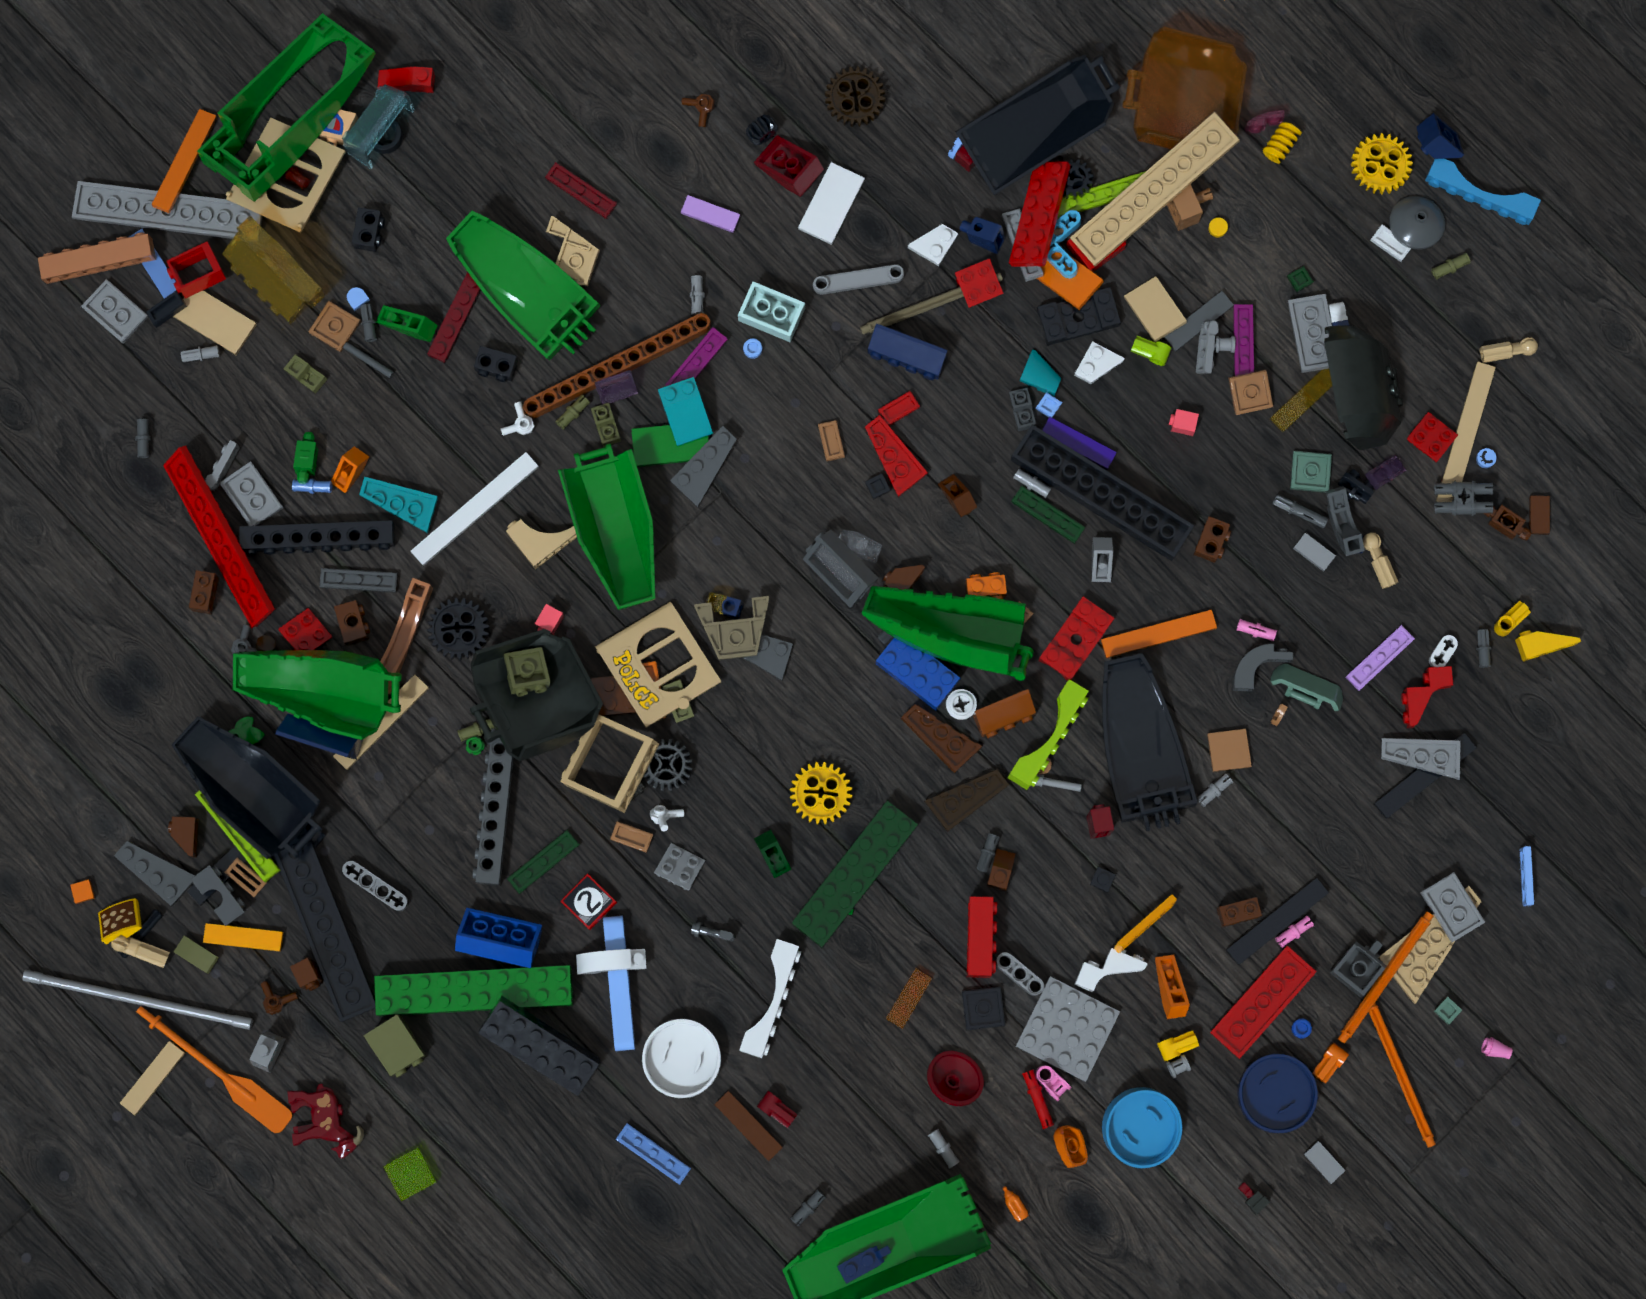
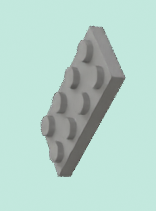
M1326 294L1288 300L1301 373L1329 369L1324 338L1329 337V334H1325V327L1332 326Z

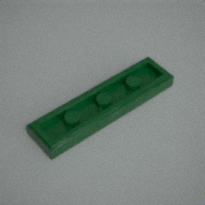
M1021 486L1011 503L1074 544L1085 529L1083 525L1023 486Z
M566 830L507 878V880L521 894L580 845L569 831Z

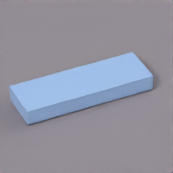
M1525 846L1519 849L1522 905L1532 906L1534 905L1531 846Z

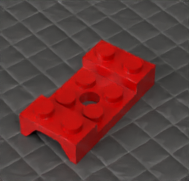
M1082 597L1071 615L1042 653L1039 661L1059 672L1067 681L1069 679L1072 680L1115 618L1085 597ZM1073 635L1081 637L1082 642L1079 645H1074L1071 642Z

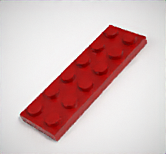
M1046 162L1032 171L1009 264L1012 267L1046 265L1071 166L1068 162Z
M1286 946L1210 1031V1034L1240 1059L1317 971L1289 946Z

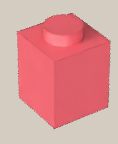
M1176 409L1175 414H1171L1169 425L1172 426L1171 431L1193 436L1199 414Z
M546 604L535 622L536 627H538L537 631L546 629L551 631L550 634L554 635L564 618V614Z

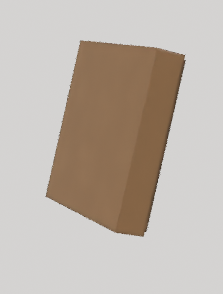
M328 301L308 332L337 351L342 352L344 344L349 341L361 320Z
M1266 370L1228 378L1235 415L1273 407Z
M1246 729L1207 734L1212 772L1252 767Z

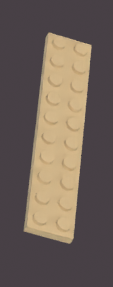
M1214 112L1072 235L1070 239L1096 267L1239 143L1240 140Z

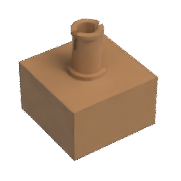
M1190 184L1167 204L1178 231L1199 223L1203 213L1200 204L1213 199L1212 193H1209L1211 192L1209 188L1195 194Z

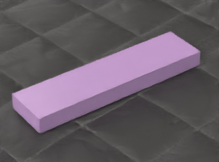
M1401 625L1346 676L1347 680L1358 691L1361 690L1415 638Z

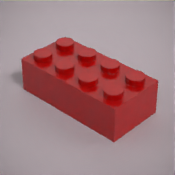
M970 896L968 900L967 977L990 978L996 972V961H992V954L996 953V941H993V935H995L997 930V922L993 921V915L997 914V902H993V897Z

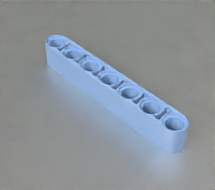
M623 915L603 917L606 951L626 949ZM628 970L608 971L615 1051L635 1050Z

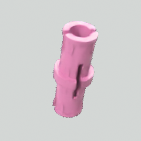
M1242 619L1239 620L1236 629L1237 631L1252 634V637L1257 638L1258 636L1274 641L1277 630L1261 626V623L1254 624Z
M1307 915L1295 925H1290L1288 930L1275 938L1277 942H1280L1281 948L1295 938H1300L1303 932L1314 926L1312 921L1308 922L1311 919Z

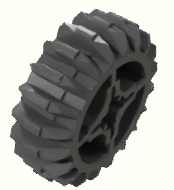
M661 739L662 745L658 746L653 756L659 762V767L653 774L650 762L646 770L647 772L643 777L647 778L650 776L647 783L651 784L655 781L653 785L655 789L660 784L661 791L665 790V785H668V790L672 791L671 785L674 784L676 789H678V781L682 784L686 783L683 776L690 778L686 771H692V767L687 766V764L692 763V759H686L690 756L689 752L683 754L686 749L685 746L678 749L680 745L678 741L672 746V739H669L668 745H665L664 739ZM671 750L675 753L669 757H663L658 752ZM679 756L682 759L680 773L674 768V763ZM660 759L666 762L671 761L670 767L673 772L670 769H662L663 764ZM664 773H670L675 778L661 780L658 777Z

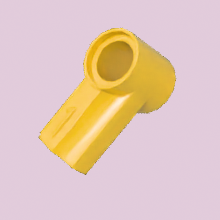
M1518 601L1494 624L1495 633L1502 637L1508 635L1531 613L1529 607L1525 603ZM1500 623H1506L1508 630L1503 629Z
M1189 1031L1176 1038L1172 1037L1159 1042L1157 1045L1165 1062L1180 1056L1183 1052L1198 1047L1199 1043L1194 1032Z

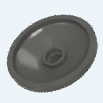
M1410 196L1400 200L1393 207L1389 216V226L1398 242L1408 248L1420 250L1432 247L1441 239L1445 230V218L1441 209L1433 201L1421 196Z

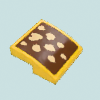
M136 898L116 903L98 913L101 941L105 944L110 943L120 935L128 938L142 929L139 902Z

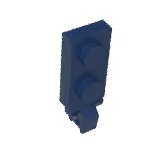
M888 1245L878 1250L877 1246L871 1247L838 1265L837 1268L847 1284L885 1262L883 1257L891 1253Z

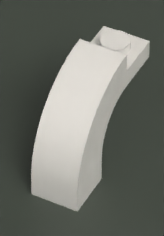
M620 949L576 955L577 974L646 969L645 949Z

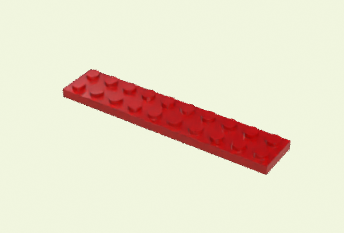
M186 445L179 447L163 466L251 628L257 627L275 610L272 601L267 596L263 585L255 574L254 568L249 563L245 552L237 541L227 519L219 508V504L213 497L209 486L201 475V471L195 464L191 453Z

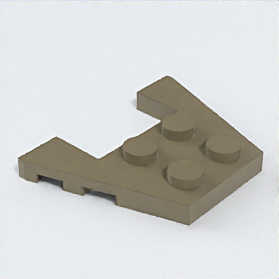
M769 596L752 598L753 618L714 622L712 603L694 604L719 660L757 656Z

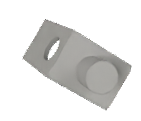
M269 1031L262 1033L250 1057L251 1064L271 1073L286 1039Z

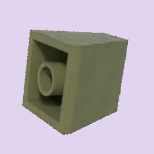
M395 1015L363 1035L391 1077L396 1075L398 1078L404 1075L408 1067L411 1065L413 1067L418 1066L424 1062L422 1058L426 1057L410 1028L400 1015Z

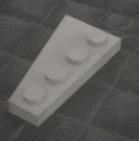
M1382 738L1381 759L1460 780V741Z

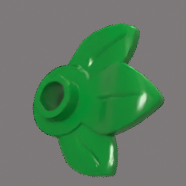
M244 717L238 720L235 728L229 731L252 745L259 742L265 735L258 728L252 727L253 717Z

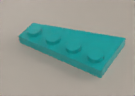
M364 477L359 493L366 500L428 533L438 496Z

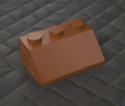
M1027 689L974 711L973 718L981 736L991 738L998 735L997 731L1001 729L1008 731L1015 728V724L1022 721L1024 724L1033 720L1036 711L1030 692Z

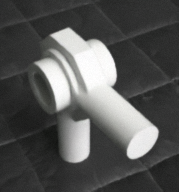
M515 403L514 406L518 418L514 425L501 428L503 436L513 432L526 435L532 433L534 429L532 418L525 415L522 403Z
M657 805L650 810V817L654 823L659 824L661 831H667L668 825L666 821L669 818L684 817V810H668L663 805Z

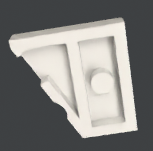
M941 224L910 243L908 249L939 266L958 237V233Z
M1092 341L1074 376L1092 384L1101 376L1110 372L1111 369L1123 363L1125 358Z

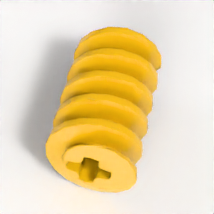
M1280 123L1275 134L1271 136V140L1267 142V146L1263 148V154L1269 160L1280 164L1279 158L1283 160L1286 158L1283 152L1287 154L1290 152L1287 146L1291 148L1294 146L1291 140L1297 142L1298 138L1295 134L1301 136L1302 132L1291 123Z

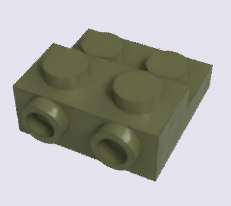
M542 647L504 653L511 694L525 696L528 694V691L535 690L536 693H542L549 688L550 678Z

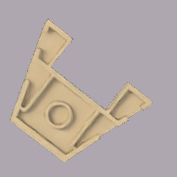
M551 216L546 232L564 238L556 265L580 286H588L600 250L557 218Z

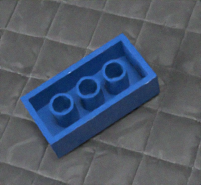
M893 638L876 660L877 666L935 711L960 681L959 676L933 656L912 648L896 638Z
M466 908L456 934L455 951L531 968L540 943L542 925Z

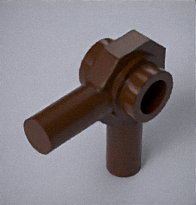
M701 94L696 99L683 97L682 105L695 106L700 112L698 127H706L707 113L714 109L715 100L711 95Z
M268 981L261 983L266 996L263 1001L266 1013L271 1015L282 1011L284 1004L298 999L295 992L282 997L273 994Z

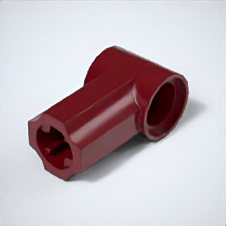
M767 1091L756 1106L787 1128L797 1117L795 1112L769 1091Z

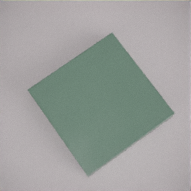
M1293 451L1290 489L1315 492L1328 491L1332 454Z

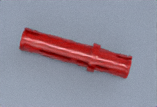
M1034 1069L1028 1071L1031 1079L1027 1072L1022 1073L1028 1087L1027 1093L1031 1095L1042 1129L1048 1128L1045 1120H1047L1050 1127L1053 1126L1054 1123L1042 1095V1087L1038 1084Z

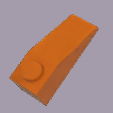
M1175 956L1155 957L1161 1000L1167 1019L1186 1017L1190 1003Z

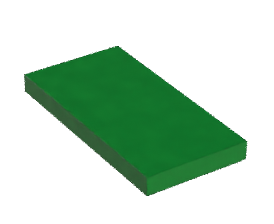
M670 425L631 429L633 452L637 467L688 462L709 441V437L706 436L677 446Z

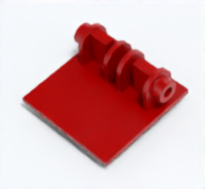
M990 259L955 272L958 286L960 285L968 308L1004 294Z
M1428 412L1408 436L1407 440L1437 463L1458 434Z
M309 608L278 629L294 650H315L332 638V635Z

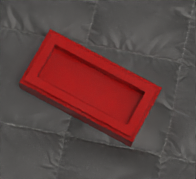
M911 391L878 409V412L890 426L919 409L920 405Z

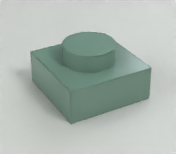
M1446 997L1434 1010L1448 1025L1462 1011L1449 997Z

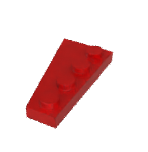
M880 415L865 426V430L898 497L928 474Z

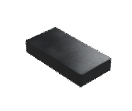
M176 290L146 311V313L157 328L186 308L187 305Z

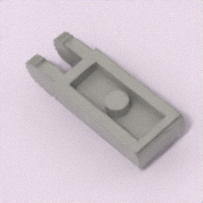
M1215 320L1205 321L1201 326L1196 364L1197 374H1210L1214 366L1213 353L1216 347L1215 335L1219 330V324Z
M231 440L228 444L224 445L220 460L214 463L213 473L206 477L205 482L209 486L210 491H215L219 487L220 482L223 480L240 449V446Z

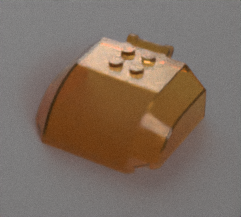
M1162 27L1153 34L1143 58L1142 72L1136 70H1128L1127 92L1122 106L1125 109L1136 110L1133 128L1138 141L1172 149L1214 112L1236 136L1238 135L1247 66L1244 61L1241 62L1235 53L1236 49L1233 44L1168 27ZM1136 79H1139L1138 99L1135 102L1133 101Z

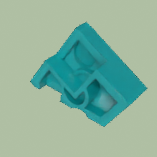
M1032 349L1020 382L1036 387L1038 391L1047 392L1055 397L1062 378L1036 350Z

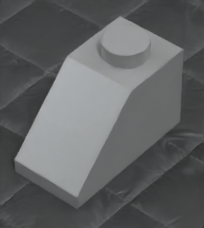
M1093 537L1092 582H1111L1112 538Z

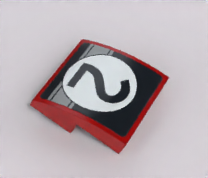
M588 873L560 901L589 930L617 903Z

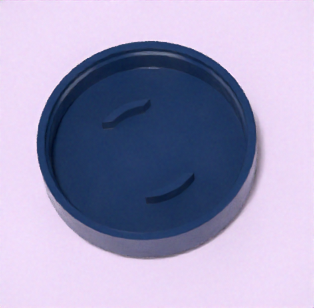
M1271 1054L1255 1060L1244 1070L1238 1083L1237 1097L1243 1115L1252 1125L1269 1133H1286L1300 1128L1310 1119L1316 1108L1318 1090L1315 1078L1305 1064L1288 1055Z

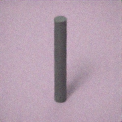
M346 342L343 349L388 378L393 376L394 372L350 343Z

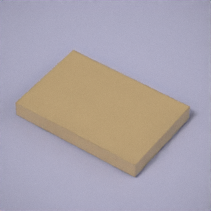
M1157 277L1152 278L1124 295L1125 300L1154 342L1187 323V320Z

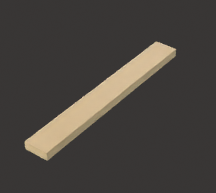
M1481 362L1476 363L1456 430L1458 436L1453 441L1441 483H1452L1454 480L1456 482L1463 481L1496 368L1494 366ZM1437 495L1436 501L1452 502L1454 496Z

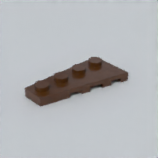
M916 704L901 717V720L954 774L982 748L980 744L968 739L969 737L955 731L951 726L939 721L935 716Z

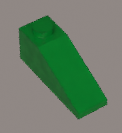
M383 305L376 320V323L427 342H431L438 326L426 316Z

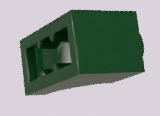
M771 830L754 838L774 879L791 870Z

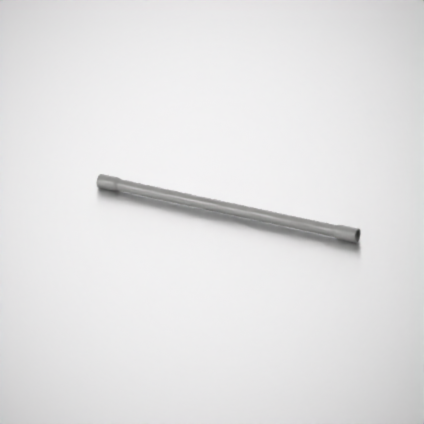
M25 970L23 974V981L59 987L225 1023L250 1030L253 1023V1018L220 1013L45 975L36 971Z

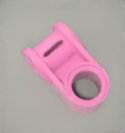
M1044 1065L1037 1068L1035 1072L1037 1080L1058 1102L1060 1100L1059 1097L1067 1089L1070 1090L1071 1086L1051 1067ZM1042 1069H1047L1050 1073L1047 1080H1043L1040 1077Z

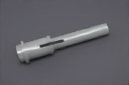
M1037 774L1040 778L1035 784L1036 786L1042 787V785L1081 791L1082 784L1045 778L1044 775Z

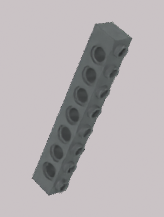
M500 738L493 742L487 743V745H490V749L485 755V764H488V768L483 774V783H486L485 791L482 790L481 802H484L483 810L479 812V821H482L481 829L477 831V840H480L479 848L475 850V860H478L477 867L473 869V879H476L475 882L477 884L501 886L514 757L510 756L506 749L504 753L496 754V747L503 745ZM502 764L503 771L501 773H494L493 768L495 765ZM500 783L501 790L497 793L492 792V785ZM493 802L499 803V809L495 812L489 810V806ZM491 821L497 822V828L494 831L487 829V825ZM489 840L495 842V847L492 850H486L485 844ZM490 859L493 861V866L491 869L486 870L483 867V863Z

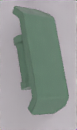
M1289 664L1279 665L1273 671L1270 681L1272 685L1280 683L1287 685L1285 696L1293 697L1314 706L1315 709H1319L1322 701L1330 703L1334 711L1341 709L1343 696L1342 690L1338 685ZM1293 688H1294V689H1297V690H1299V691H1301V692H1304V693H1306V694H1308V695H1305V694L1300 693V692H1298V691H1296V690H1293Z

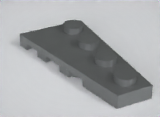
M722 426L670 481L698 507L737 439Z
M128 841L114 855L172 907L193 884L191 878L195 875Z

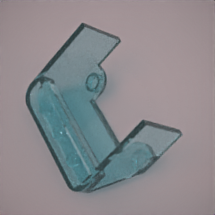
M387 84L378 87L375 92L376 96L351 130L346 131L342 137L346 152L370 169L374 167L369 158L370 152L403 107L412 113L415 111L407 93Z

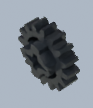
M1070 159L1069 164L1071 166L1063 194H1066V199L1073 196V199L1076 200V195L1082 198L1083 192L1089 193L1088 187L1093 185V175L1090 174L1091 168L1086 169V163L1081 165L1079 159L1076 163H1073V160Z

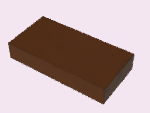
M1550 496L1529 497V530L1532 534H1550Z

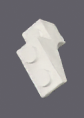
M1111 948L1102 969L1099 968V964L1093 961L1084 962L1074 985L1093 992L1102 977L1111 974L1140 972L1146 968L1147 963L1143 962V957L1135 954L1132 957L1126 954V950L1118 953L1115 949Z

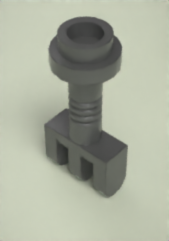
M702 922L693 923L691 934H694L695 937L703 934L730 942L735 940V935L731 932L703 927Z

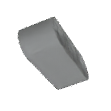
M1004 952L998 955L996 966L1000 971L1031 996H1037L1042 993L1044 983L1038 976L1011 954ZM1001 957L1009 958L1010 965L1008 967L1000 965L999 960ZM1022 969L1025 972L1024 979H1017L1014 975L1015 970ZM1035 981L1040 984L1038 992L1031 991V982Z

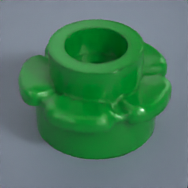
M478 736L469 738L466 741L467 752L473 753V755L480 754L481 750L485 747L484 742L481 741L482 739Z

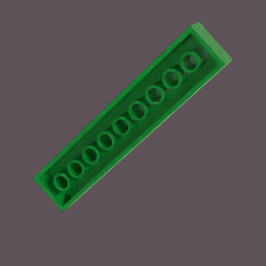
M570 965L374 976L376 1016L488 1011L493 1009L501 995L522 1009L573 1006L572 967Z

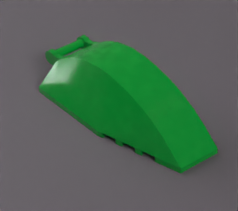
M611 444L583 454L575 453L574 458L577 468L560 469L558 473L580 546L618 610L655 600L653 520L632 449L615 457ZM609 455V458L584 466L581 464V462Z

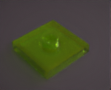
M419 1148L383 1166L401 1202L437 1183Z

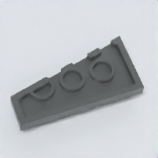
M762 635L757 656L743 658L782 681L793 644Z

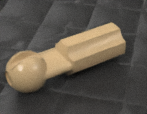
M1526 337L1516 343L1508 341L1481 346L1480 356L1483 363L1508 359L1517 354L1530 356L1537 351L1538 344L1532 337Z
M1372 532L1366 534L1363 537L1364 548L1370 551L1372 555V566L1382 589L1397 584L1398 580L1388 556L1383 555L1380 548V536Z
M123 935L111 941V946L115 951L126 953L164 968L170 953L132 937L126 938Z

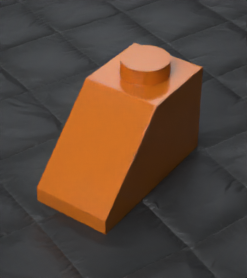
M355 446L342 455L331 480L332 484L344 493H347L363 472L369 456Z

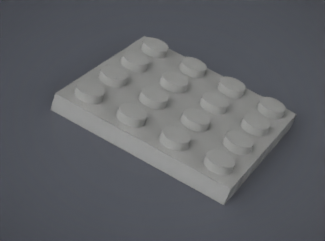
M1050 976L1015 1047L1086 1082L1120 1011Z

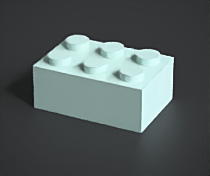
M752 282L738 313V321L791 342L804 313L805 303Z

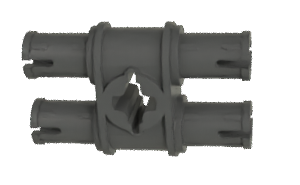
M1454 480L1452 483H1434V495L1454 496L1452 502L1435 501L1434 514L1452 513L1454 516H1474L1476 513L1493 514V501L1476 502L1474 500L1475 495H1493V483H1476L1473 480L1471 482H1456ZM1463 492L1467 498L1465 504H1463L1461 498Z

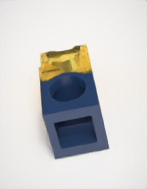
M709 592L706 603H712V610L714 612L739 620L744 603L739 599Z

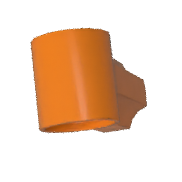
M1333 1042L1323 1054V1059L1316 1066L1312 1074L1326 1084L1336 1069L1340 1068L1349 1054Z

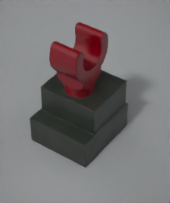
M1245 1182L1238 1187L1249 1199L1245 1204L1255 1215L1270 1203L1259 1191L1254 1194Z

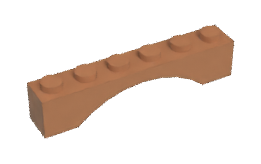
M412 578L398 623L380 661L388 672L400 673L433 591L431 584ZM388 681V694L391 695L392 681Z

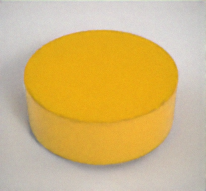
M1214 218L1209 224V233L1217 238L1222 237L1227 232L1228 224L1223 218Z

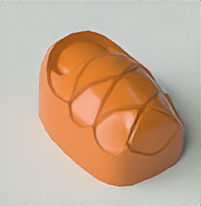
M1068 1125L1057 1128L1053 1138L1057 1152L1067 1168H1074L1086 1164L1088 1160L1087 1149L1080 1129Z

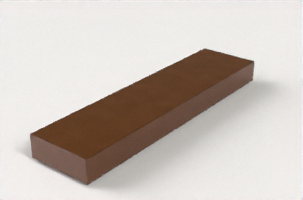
M729 1091L714 1104L768 1161L783 1148Z

